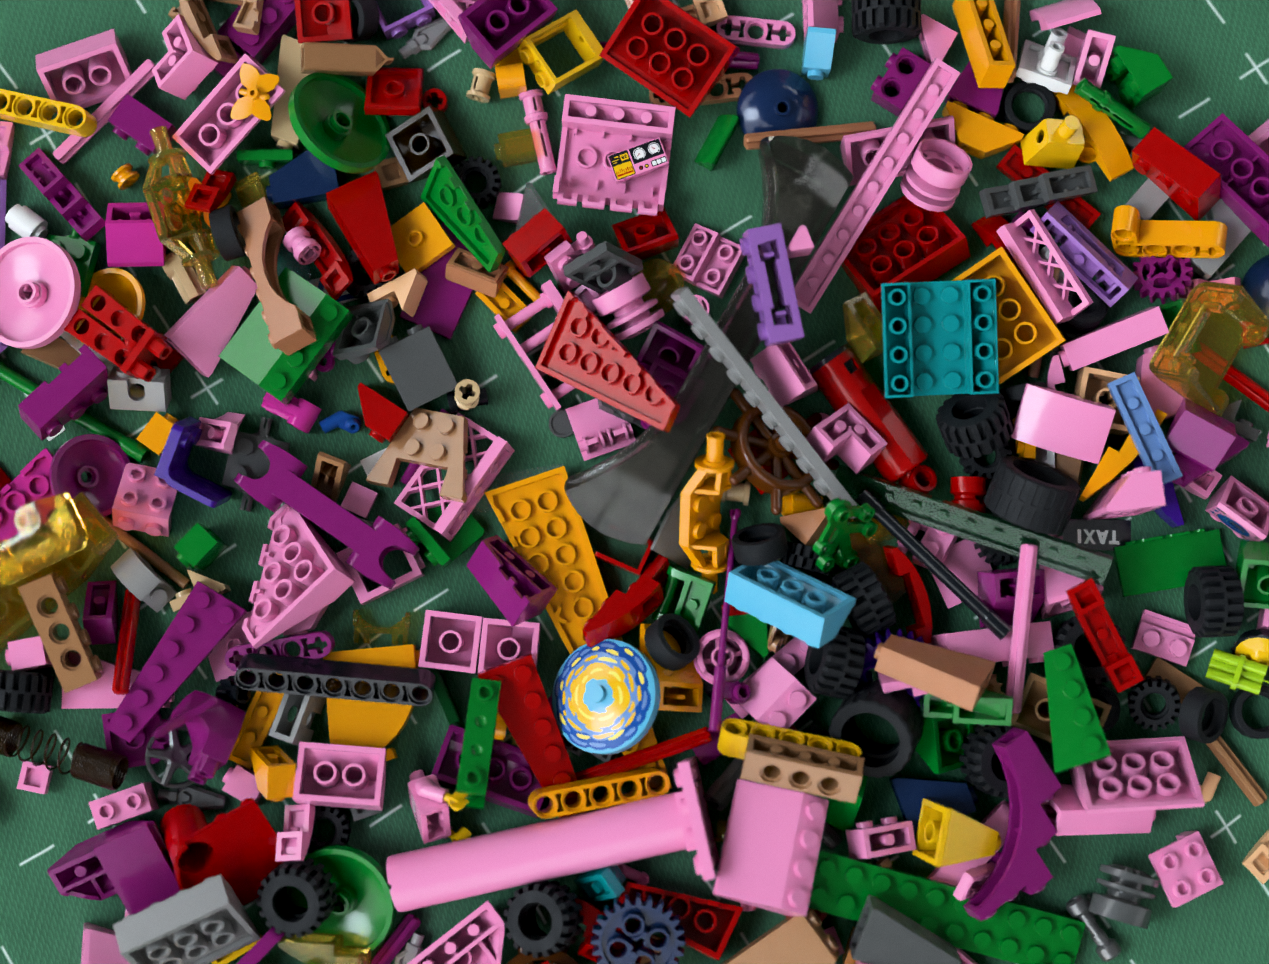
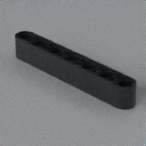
M249 653L242 657L234 677L235 683L240 688L251 691L412 706H425L429 704L436 685L435 675L426 669Z

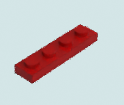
M1015 144L996 166L1011 181L1034 178L1042 173L1049 172L1044 167L1024 165L1022 150ZM1081 197L1059 202L1087 229L1091 227L1101 214ZM1054 204L1047 205L1044 207L1047 210H1049Z

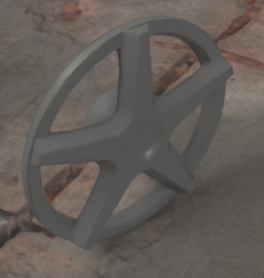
M183 725L178 728V730L188 733L187 726ZM175 729L168 733L169 747L166 749H152V745L156 740L152 736L146 748L145 759L148 771L154 780L165 787L173 789L184 788L193 784L194 782L191 780L177 784L169 783L178 768H181L189 775L192 766L188 764V756L191 754L192 744L189 743L182 746ZM150 757L164 760V763L167 765L162 779L154 772Z

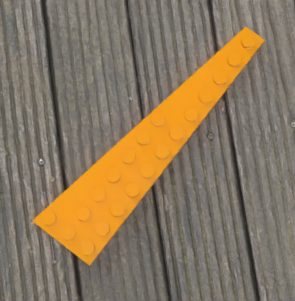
M561 466L484 493L515 551L557 588V591L545 608L571 655L576 649L586 644L582 629L587 620L593 618L601 608L604 600L609 597L565 466ZM622 636L615 639L624 642ZM652 726L637 744L623 751L622 754L627 755L658 744ZM663 759L632 769L655 767L666 773L669 777ZM655 775L650 779V789H654L660 784V776Z

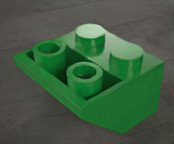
M1120 45L1111 52L1105 72L1107 79L1111 82L1114 81L1119 89L1118 94L1122 102L1126 105L1129 104L1132 110L1158 95L1173 78L1158 54Z

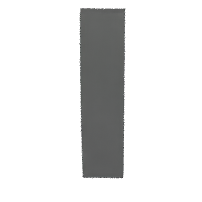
M1091 165L1042 173L1038 177L1013 181L1008 185L981 190L979 195L987 219L1055 204L1057 201L1063 202L1096 193L1098 189Z

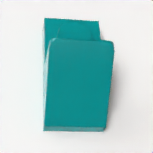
M615 865L587 871L577 877L575 882L589 901L593 903L617 898L625 891L621 884L625 881L626 877L620 868Z

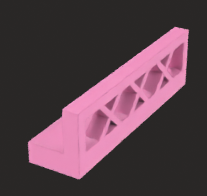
M1035 209L1029 210L1014 223L1004 224L996 231L1055 325L1070 321L1094 303ZM1028 220H1031L1035 227L1034 237L1027 236L1021 227ZM1040 244L1047 245L1050 250L1049 261L1040 257ZM1054 267L1061 268L1064 272V284L1057 283L1054 279ZM1069 290L1075 291L1082 300V303L1074 309L1068 301Z

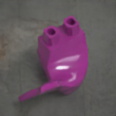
M194 690L184 697L173 710L170 719L153 732V736L155 739L160 738L186 724L192 744V751L188 760V764L192 768L188 779L204 785L208 778L212 779L216 771L227 763L245 719L246 712L215 696Z

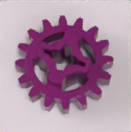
M1168 254L1166 257H1139L1140 262H1133L1132 264L1133 273L1138 277L1137 281L1133 284L1134 290H1140V297L1142 299L1149 295L1150 303H1154L1156 298H1160L1161 303L1165 304L1168 297L1175 302L1177 301V293L1185 295V286H1192L1190 277H1193L1194 274L1190 258H1174ZM1178 268H1180L1181 275L1179 278L1177 277ZM1145 271L1148 272L1146 280L1143 278Z

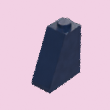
M307 150L269 176L270 185L266 186L268 200L273 202L278 209L289 208L295 201L300 202L302 205L327 201L326 193L341 186L338 170L324 164Z
M900 777L889 779L904 821H912L914 834L917 832L923 798L930 799L963 815L977 811L974 805L978 803L976 793L972 786H967V783Z

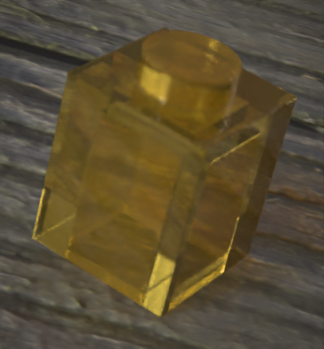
M530 128L498 134L499 143H495L494 148L497 160L502 159L504 168L537 162Z

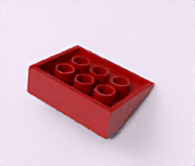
M634 0L599 56L691 118L724 75L740 51V48L670 0Z
M904 195L871 216L841 266L864 300L877 315H880L882 313L881 283L932 282L971 256L966 236L944 212L929 211L908 200Z

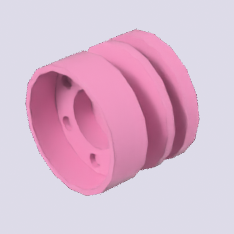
M925 138L919 142L911 164L908 165L901 179V191L908 200L921 208L935 212L948 211L953 207L956 197L960 193L961 186L964 185L973 166L971 158L963 149L947 140Z
M642 272L633 276L631 280L614 290L606 291L591 300L600 317L609 314L614 315L615 318L606 327L611 330L620 326L621 330L614 334L619 341L631 339L645 332L653 326L655 321H658L665 315L662 308L651 313L649 311V308L658 303L657 298L645 302L642 299V296L651 289Z

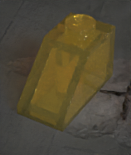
M864 292L843 304L846 339L862 364L883 353L882 315L867 293Z

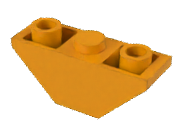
M947 101L942 111L943 117L952 115L954 117L955 145L963 149L967 154L979 159L1011 149L1014 144L1018 146L1024 136L1016 126L993 121L994 118L987 113L979 112L977 114L968 110V106L959 101H953V103Z

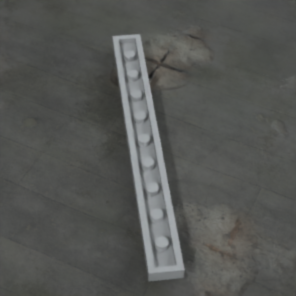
M678 288L670 295L675 301L673 303L674 308L681 316H687L693 324L691 326L692 331L701 340L705 339L711 347L709 348L710 354L718 362L722 361L727 367L728 371L726 373L736 385L740 384L745 390L744 397L753 407L757 406L763 413L761 418L770 429L777 431L781 436L779 441L789 452L792 450L798 458L796 463L805 473H810L815 480L813 482L815 488L822 495H827L831 501L840 497L842 500L847 499L852 506H858L689 288Z

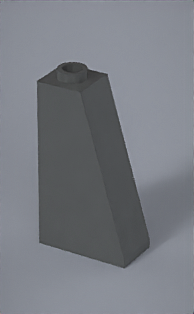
M868 895L849 942L852 959L869 964H962L955 946L875 896Z

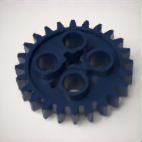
M637 893L636 900L631 901L629 895L626 894L625 903L621 904L615 898L614 909L606 905L604 907L606 916L597 915V922L600 925H593L592 932L596 935L591 936V944L597 945L592 948V955L599 956L597 964H642L636 960L639 956H648L651 959L648 963L644 964H680L676 956H684V949L680 947L686 945L685 937L680 936L684 933V926L678 925L680 922L679 915L671 917L673 913L672 906L663 909V899L654 904L652 903L651 894L647 897L646 901H642L640 893ZM630 917H635L641 922L631 926L626 923V920ZM619 927V928H621L623 931H620V930H617V931H616V928ZM658 931L666 935L660 940L651 937L654 932ZM620 941L626 946L617 950L611 944ZM654 950L661 951V953L657 954Z

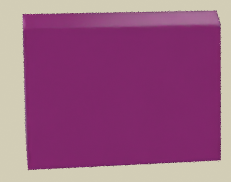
M655 321L637 360L649 370L657 356L692 375L704 354L705 346L666 324Z
M1184 398L1165 438L1172 451L1213 472L1235 440L1236 428L1235 424Z

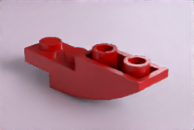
M659 554L653 562L645 567L639 579L629 586L626 594L616 589L610 598L604 600L598 612L593 618L587 620L582 629L587 646L593 647L605 639H616L644 621L665 600L662 587L668 578L666 572L669 561L667 558Z

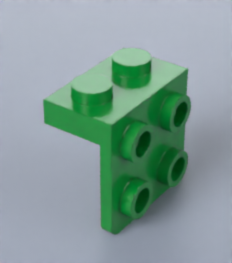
M441 506L427 509L429 520L436 523L442 515ZM471 514L451 542L414 516L405 523L409 528L406 532L416 546L421 542L428 550L424 553L434 567L440 564L443 569L484 535V529Z

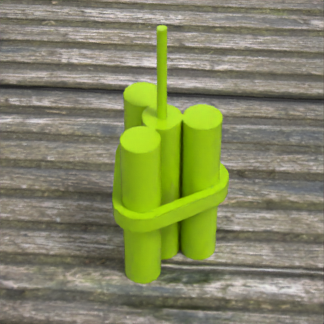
M1215 648L1210 658L1205 678L1229 685V689L1232 690L1238 688L1259 695L1262 683L1269 684V681L1264 679L1268 665L1246 659V655L1243 654L1237 656Z

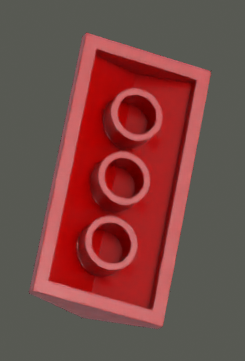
M294 0L298 43H324L353 39L350 0Z

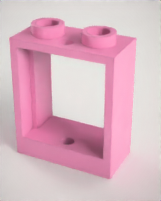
M398 523L394 525L409 538L406 534L408 531L407 527L402 529ZM348 547L336 553L355 582L352 584V587L362 605H366L424 576L422 569L426 567L419 552L415 556L404 552L412 571L394 579L396 583L392 589L380 586L369 591L362 574L346 563L353 550Z

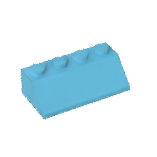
M776 560L758 566L740 565L730 571L724 601L734 606L737 610L746 612L758 618L761 622L768 623L782 630L783 633L792 635L804 641L807 645L819 649L836 637L852 610L856 598Z

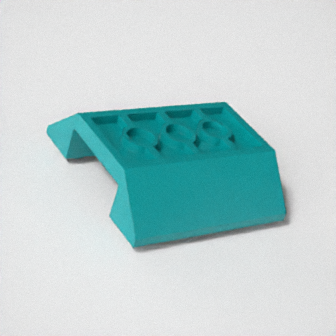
M996 279L881 283L885 398L999 393Z

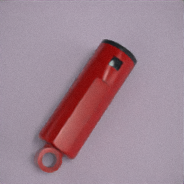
M848 342L808 370L835 412L849 403L888 443L873 462L888 484H892L899 479V490L909 500L919 499L935 488L937 484L935 472L926 465H920L928 458V453L890 400L884 397V392Z

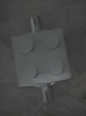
M261 417L258 433L248 434L238 431L234 441L233 453L228 455L221 485L235 488L243 493L239 510L251 512L254 498L234 481L237 474L240 473L252 479H259L264 477L270 468L268 456L258 448L261 441L265 440L289 452L290 443L275 440L269 436L272 419Z

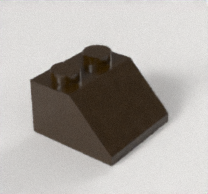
M428 106L385 135L410 183L428 178L438 157L445 155L452 167L458 165L462 159H467L444 111L432 106Z

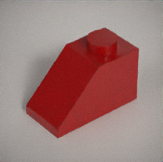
M360 382L357 387L365 426L371 430L368 435L382 444L385 440L391 443L409 417L408 412Z

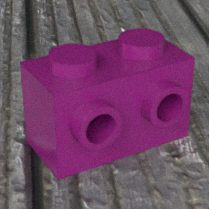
M126 94L108 119L115 127L112 130L113 133L125 141L131 138L137 142L134 147L147 156L153 153L158 158L173 139L172 136L177 131L170 122L129 94Z

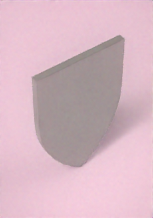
M680 496L666 512V516L650 549L688 569L691 560L679 545Z

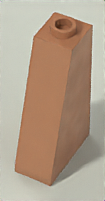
M892 634L885 643H879L874 654V658L878 660L875 671L971 712L987 689L996 662Z

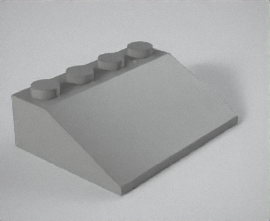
M221 874L209 877L190 889L181 890L175 896L162 902H156L149 908L139 913L128 915L122 921L113 924L120 954L130 964H208L261 939L259 932L233 888Z

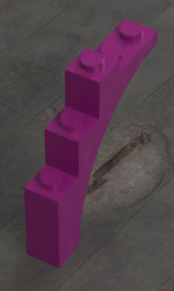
M1015 727L992 744L1002 764L1008 785L1009 819L1003 849L992 873L980 890L963 906L969 916L980 921L995 915L997 909L1005 902L1015 899L1020 890L1030 895L1038 893L1053 878L1036 849L1046 846L1050 842V838L1057 833V830L1040 804L1050 801L1055 796L1054 793L1062 786L1026 730Z

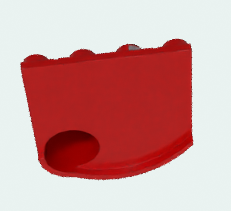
M254 798L244 799L239 807L229 813L217 815L210 824L207 823L203 811L191 804H181L171 808L161 820L160 829L174 866V875L180 891L190 889L209 877L221 874L233 888L241 904L244 906L259 897L257 892L258 888L262 886L261 882L280 863H283L275 861L277 834Z

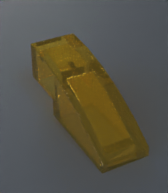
M307 933L304 937L297 938L296 934L292 938L286 937L285 934L278 941L279 948L304 964H371V947L343 946V935Z

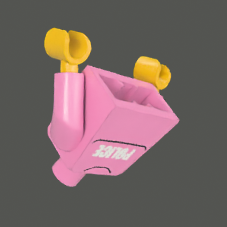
M416 770L409 776L410 782L408 783L410 805L423 843L426 844L442 838L446 840L450 838L452 842L471 838L472 833L463 826L455 833L452 830V826H450L449 806L455 811L461 810L469 803L465 799L468 794L457 793L456 791L450 794L448 789L440 787L436 775L431 774L427 776L424 770Z

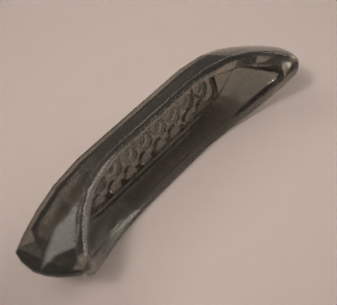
M793 136L765 137L760 141L758 149L763 195L761 227L781 223L787 249L799 226L804 225L815 248L854 176L842 161L826 148L814 142ZM810 255L788 259L793 284L796 282ZM773 256L770 260H765L764 262L774 306L771 309V313L775 314L781 307L772 263L775 262ZM745 274L719 319L717 326L745 362L749 364L750 359L754 356L762 341L757 330V324L760 323L759 313L754 312L751 296L755 295L753 284L748 283ZM707 342L681 388L673 397L681 407L669 433L650 425L634 442L614 456L587 470L572 475L566 480L564 490L570 503L577 513L601 534L625 543L646 545L707 439L706 434H709L728 402L731 392L737 386L726 373L728 369L723 362H718L710 354L709 348L711 347Z

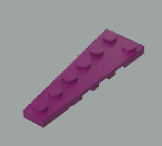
M197 581L105 728L125 741L132 743L159 713V710L174 696L179 687L189 679L201 662L211 654L216 645L241 620L247 610L202 582Z

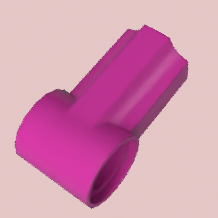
M266 392L261 405L265 410L287 420L288 424L309 434L322 410L302 398L297 399L295 397L285 406L268 392Z

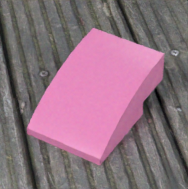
M1027 383L1014 422V431L1010 437L1045 450L1099 464L1116 410L1109 405L1086 400L1077 395Z

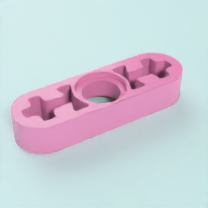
M728 15L727 19L716 25V32L736 45L787 49L793 44L796 35L793 25L786 21ZM726 24H732V29L740 30L741 25H745L743 37H739L740 31H731V35H725V30L721 28H725ZM752 26H759L763 30V36L759 39H753L748 35V29ZM768 27L772 28V34H779L780 30L784 29L786 30V35H790L786 37L785 41H781L778 35H771L770 40H766Z

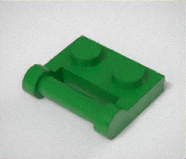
M669 564L666 572L668 578L663 590L665 600L653 612L652 619L657 620L663 614H668L678 580L685 581L674 614L686 619L693 626L697 635H699L716 582L686 571L682 567Z

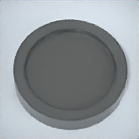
M566 410L554 412L549 419L550 431L559 438H566L574 433Z

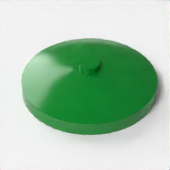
M312 73L304 77L295 86L288 102L290 121L299 140L317 159L336 170L352 174L373 170L384 160L390 149V144L385 136L390 132V127L385 115H365L366 90L354 81L341 75Z
M325 846L307 854L304 861L308 858L314 859L315 865L321 863L325 866L323 871L325 873L330 872L333 876L330 881L331 883H336L337 889L333 893L337 894V901L334 903L335 908L330 916L313 933H307L304 937H300L301 942L314 952L334 959L357 958L375 949L388 935L396 916V908L390 894L392 886L388 884L387 873L383 867L368 854L348 846ZM287 886V895L292 903L301 908H308V901L304 893L296 887Z

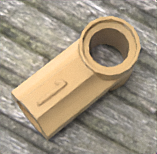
M181 246L166 255L165 266H162L169 279L173 280L185 304L190 305L196 303L206 292V289L194 269L196 265L187 249Z

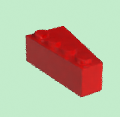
M632 882L625 883L623 887L625 891L618 897L621 904L625 903L626 894L629 895L631 901L636 900L637 893H640L642 901H646L647 897L651 894L652 903L654 904L663 899V909L672 906L673 913L671 917L675 915L680 916L678 925L684 926V933L680 936L685 937L686 946L713 960L720 959L744 908ZM630 917L638 922H641L638 918Z

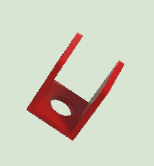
M609 521V529L648 547L638 569L597 551L594 554L595 558L640 577L650 555L653 540Z

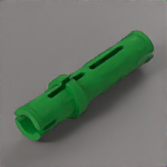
M1083 78L1075 87L1074 93L1092 104L1094 110L1097 112L1102 111L1139 139L1143 138L1149 131L1150 123L1141 119L1112 98L1111 93L1107 90H1101L1086 78Z

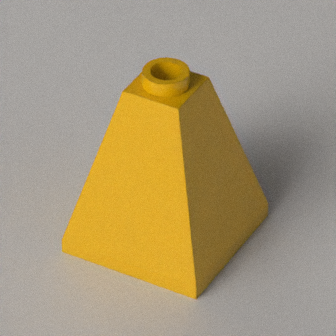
M923 798L915 837L916 850H913L912 855L934 866L944 867L995 855V851L1001 845V836L998 831L951 808Z

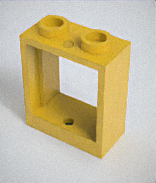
M577 9L525 37L517 49L522 62L529 66L535 75L537 84L544 88L548 95L598 67L604 60V58L599 56L603 47ZM564 31L584 60V63L556 78L536 46Z

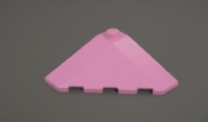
M287 504L279 508L269 519L267 528L273 532L269 545L263 544L258 563V565L263 567L260 582H253L249 602L253 603L254 607L251 618H244L242 630L252 647L256 649L334 602L355 582L345 565L310 521Z

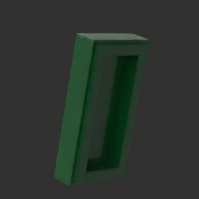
M432 670L431 672L436 677L434 690L449 725H453L461 721L462 718L441 670Z

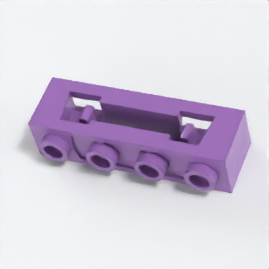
M1058 201L1040 218L1049 233L1055 237L1054 241L1056 244L1058 242L1061 243L1059 249L1075 274L1110 308L1137 281L1138 277ZM1034 226L1030 229L1033 234L1035 232ZM1094 275L1097 277V279H1096L1095 281L1092 280V278L1094 277ZM1102 282L1106 286L1105 290L1098 283Z
M781 223L747 229L742 234L743 238H740V248L742 255H747L749 266L746 267V277L748 283L753 284L755 295L751 296L754 312L759 313L760 323L757 324L759 338L761 341L764 340L765 347L799 341L804 338ZM773 256L775 262L772 263L780 307L785 309L776 311L775 314L771 313V309L774 306L764 262L765 260H770Z

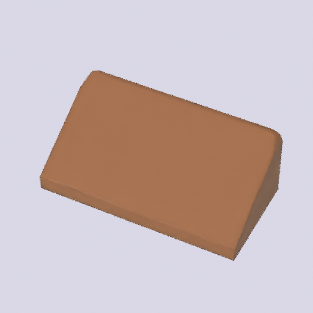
M458 247L446 264L445 278L495 298L507 274L508 266L500 264L498 270L489 273L471 252Z

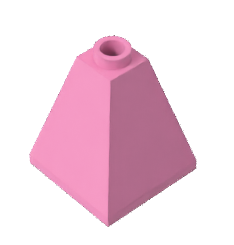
M1050 534L1041 538L1039 569L1045 570V599L1040 607L1042 619L1074 611L1066 590L1089 578H1093L1100 594H1102L1104 590L1102 583L1069 542L1063 547V536L1058 537V535Z
M84 923L81 964H130L120 954L115 931L92 923Z

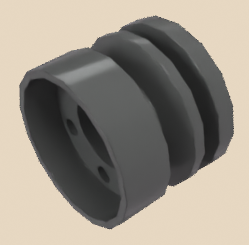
M1100 864L1099 871L1111 874V878L1108 881L1097 877L1096 882L1108 888L1107 893H1092L1088 911L1126 924L1148 929L1152 910L1141 905V900H1156L1157 895L1145 892L1144 889L1145 885L1159 888L1160 881L1155 880L1146 872L1123 865Z

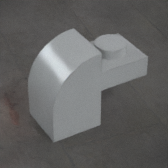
M131 547L110 566L121 583L140 601H144L157 613L177 593Z

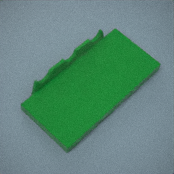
M1205 528L1134 540L1126 542L1124 546L1114 547L1115 551H1113L1122 597L1184 587L1188 573L1193 567L1226 565L1219 529L1205 531Z

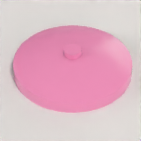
M23 237L6 244L0 249V342L19 349H36L53 342L65 331L64 328L76 313L79 305L81 282L78 268L73 258L60 245L40 237Z

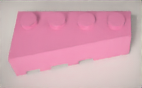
M1050 621L1030 623L1028 664L1044 662V652L1054 649ZM988 628L934 635L931 638L930 645L993 662L1002 661V667H1007L1009 665L1012 629L1001 640Z

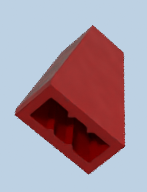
M373 171L327 192L326 198L329 211L375 285L381 281L387 282L393 279L399 273V261L379 175L376 171Z

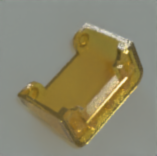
M1202 282L1195 286L1188 295L1170 326L1169 333L1165 335L1153 355L1149 369L1157 379L1183 398H1187L1221 417L1228 406L1229 397L1218 387L1242 346L1253 347L1265 340L1269 334V320L1243 286Z
M69 492L31 501L16 511L14 523L19 535L9 540L0 541V587L22 580L86 547L88 533Z

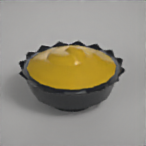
M1253 629L1244 632L1230 649L1232 654L1240 656V654L1246 655V659L1268 665L1269 668V631Z

